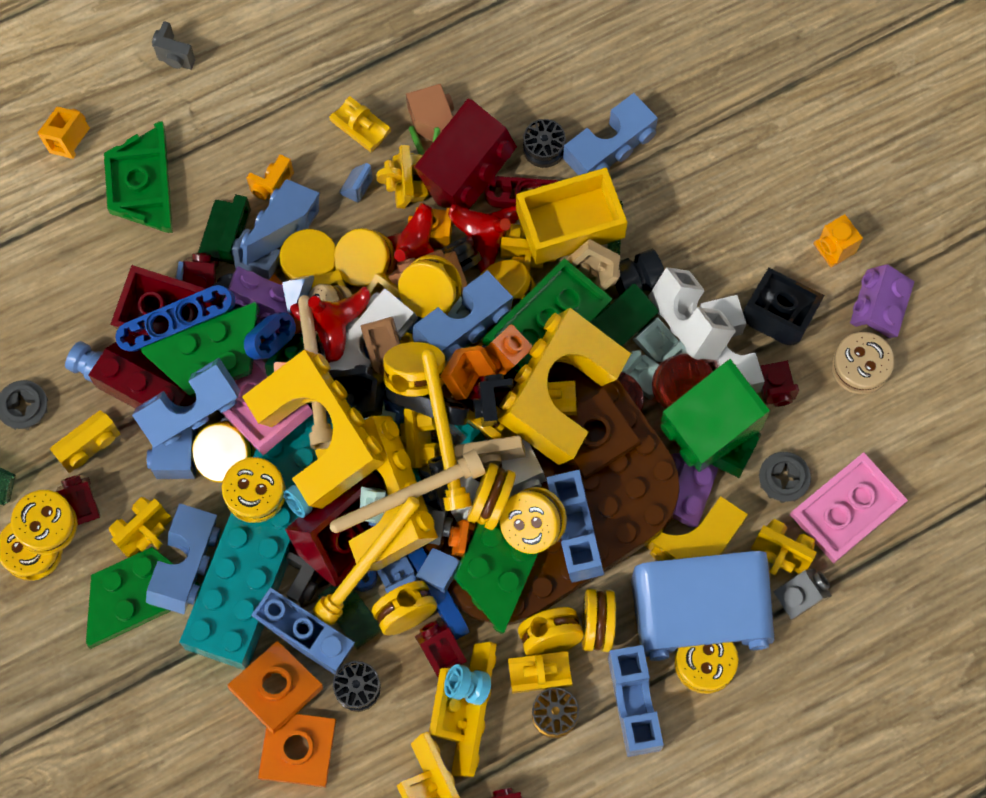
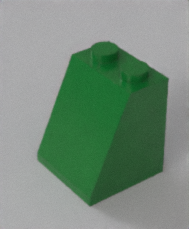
M729 359L664 410L660 426L665 436L670 441L675 440L680 446V454L686 464L690 467L694 465L697 471L701 472L760 432L770 410L733 361Z

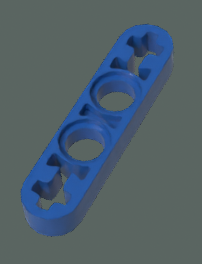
M220 285L204 289L124 323L116 331V343L125 351H140V348L231 312L236 302L235 295L232 290ZM217 292L220 295H226L227 299L223 301V308L217 305L205 308L200 301L201 298H203L205 303L214 301L216 299L215 293ZM193 303L198 308V316L194 321L187 322L183 318L182 310L187 304ZM206 309L210 312L209 315H206ZM158 316H165L169 321V328L163 334L156 333L153 328V322ZM129 329L132 332L146 330L148 335L136 337L135 345L125 341V338L129 336Z
M423 547L407 555L416 574H418L428 557ZM427 584L430 589L428 591L437 602L436 610L449 627L455 640L470 633L466 622L448 591L443 593Z

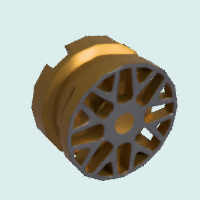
M552 687L537 695L532 707V721L535 728L542 735L548 738L564 737L573 731L578 721L579 706L577 700L569 691L563 688Z

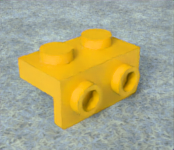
M99 410L51 446L50 450L70 474L75 469L83 466L98 451L109 446L121 434L109 416Z

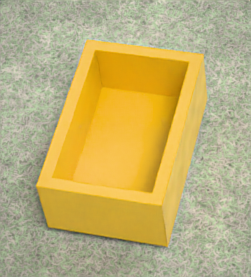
M607 167L516 194V212L535 265L570 255L589 239L603 245L623 239L626 236L628 222Z

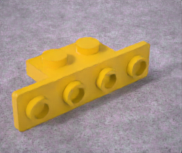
M484 642L473 645L469 667L471 672L480 670L488 673L491 678L492 670L496 664V643ZM441 668L429 734L430 736L457 742L451 772L454 777H474L480 760L478 753L481 736L485 730L484 718L491 689L487 699L481 705L468 703L465 698L461 700L449 698L445 694L444 683L450 668Z
M428 731L420 734L411 743V747L424 773L404 780L397 785L401 797L460 798L455 788L454 777L446 769L440 757L438 744L431 738Z

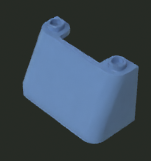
M750 551L642 563L634 567L631 585L639 645H643L645 657L649 656L651 661L670 658L669 653L674 652L676 648L741 641L742 645H749V650H763L769 648V644L774 642L770 576L766 552Z

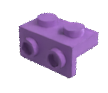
M888 264L868 269L862 278V286L858 299L853 306V315L850 323L855 327L867 324L888 338L898 337L915 281Z
M237 266L229 285V289L234 293L236 300L232 311L256 302L260 309L256 319V326L270 314L281 312L289 314L283 285L274 283L254 272Z
M680 453L671 454L676 464L680 484L679 498L673 518L690 528L698 527L718 468L709 465L701 472H698L694 465L690 467L686 464Z

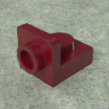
M788 360L760 365L765 381L761 389L765 405L774 404L775 407H782L791 404L799 393L798 384L793 382Z
M74 475L61 480L62 486L57 487L56 492L62 495L74 509L77 525L100 518L101 515L90 487L89 477L81 479L80 475Z
M433 621L424 625L420 629V633L415 636L438 678L441 668H451L455 664L462 665L467 662L444 621L439 623Z

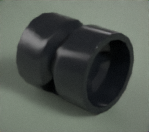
M653 248L636 254L634 261L629 258L620 261V277L615 284L619 295L632 284H636L642 292L643 289L652 291L664 272L662 262Z

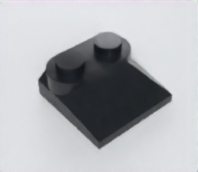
M768 267L748 301L743 315L746 323L751 328L782 344L795 345L801 341L825 295Z

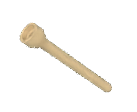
M302 295L298 299L304 349L318 354L312 309L308 306L310 297ZM311 402L314 426L311 427L312 432L309 433L310 446L312 449H327L331 443L333 429L327 421L326 408L319 402Z
M473 449L462 454L463 458L457 460V465L333 520L330 523V530L334 533L342 532L403 504L410 496L417 498L463 476L465 479L471 476L473 479L486 474L483 464L476 450Z

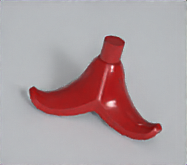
M421 203L405 229L400 233L387 237L394 246V258L397 261L402 262L409 258H415L416 260L419 257L434 252V249L429 244L433 225V209L429 205Z
M452 204L448 212L455 226L474 240V249L479 251L483 258L477 263L481 273L495 263L502 237L510 229L511 224H514L519 219L516 206L484 214Z
M362 287L357 293L343 300L330 302L321 300L317 296H312L308 300V306L312 309L315 330L318 332L328 363L338 361L343 356L346 344V325L358 317L369 303L370 292L366 287ZM298 303L290 306V311L300 321Z

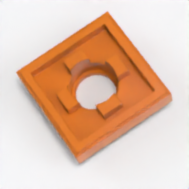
M278 641L227 685L228 689L273 734L323 690V685ZM274 673H279L287 679L285 689L278 694H270L262 687L265 680L272 677Z
M295 714L274 734L266 727L258 779L326 788L336 719ZM295 735L303 736L309 744L308 753L300 760L290 759L284 752L286 741Z

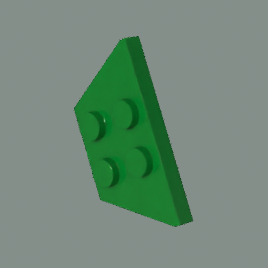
M158 121L154 124V129L140 137L136 134L127 139L123 145L115 146L104 153L107 209L112 215L166 233H173L165 125L163 121Z
M256 302L250 303L140 348L141 352L191 398L196 397L195 391L188 382L191 374L217 358L221 359L234 381L252 374L254 360L246 354L244 340L246 335L256 327V319L260 311L259 306Z
M477 522L453 578L463 590L468 592L472 602L480 611H483L494 625L493 628L496 632L503 634L538 553L527 554L513 548L504 538L500 522H498L494 530L484 528L485 524L480 525Z
M153 547L91 575L86 644L90 649L171 612V610L146 603L147 588L157 561L173 564ZM196 582L195 585L200 586V588H199V591H200L201 585H200L198 582Z

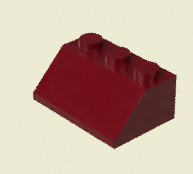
M468 98L416 163L414 169L438 206L450 208L452 204H457L469 210L505 162L511 157L517 146L504 125L476 102Z
M131 265L110 325L118 329L126 322L200 292L205 288ZM218 292L215 293L216 299L209 303H205L203 298L200 301L205 308L212 305L221 306L222 295ZM193 303L187 304L182 310L183 318L187 322L194 321L198 316L196 305ZM206 309V315H209L210 312ZM158 316L154 320L153 328L155 332L163 334L168 330L169 321L165 316ZM128 330L129 334L135 336L148 335L146 330L140 332Z
M129 334L125 341L135 345L136 337ZM116 342L105 348L88 375L96 388L135 409L163 391L170 401L178 406H189L196 401V397L191 398L151 362L141 350L136 352L125 351Z
M369 474L323 509L313 507L310 514L304 518L298 517L285 528L297 554L332 586L337 587L356 565L348 541L373 526L369 525V522L364 521L342 532L334 533L330 530V523L360 508L361 487L383 489L376 474Z

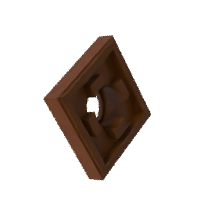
M605 389L577 406V415H566L582 428L594 423V421H600L606 427V434L602 440L590 442L584 439L576 456L572 459L585 480L641 445L640 440Z

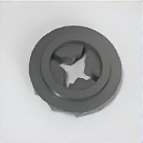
M20 380L7 385L0 392V420L14 430H29L31 426L40 424L41 418L45 413H48V398L44 390L38 384L27 380ZM20 395L27 403H31V405L26 407L25 416L19 409H15V407L20 405Z
M778 452L770 455L762 463L758 474L760 488L767 493L769 498H774L781 503L795 502L807 492L811 483V473L806 462L798 455L790 452ZM784 466H786L788 477L793 478L794 481H788L785 488L782 489L781 480L777 479L775 475L779 476Z

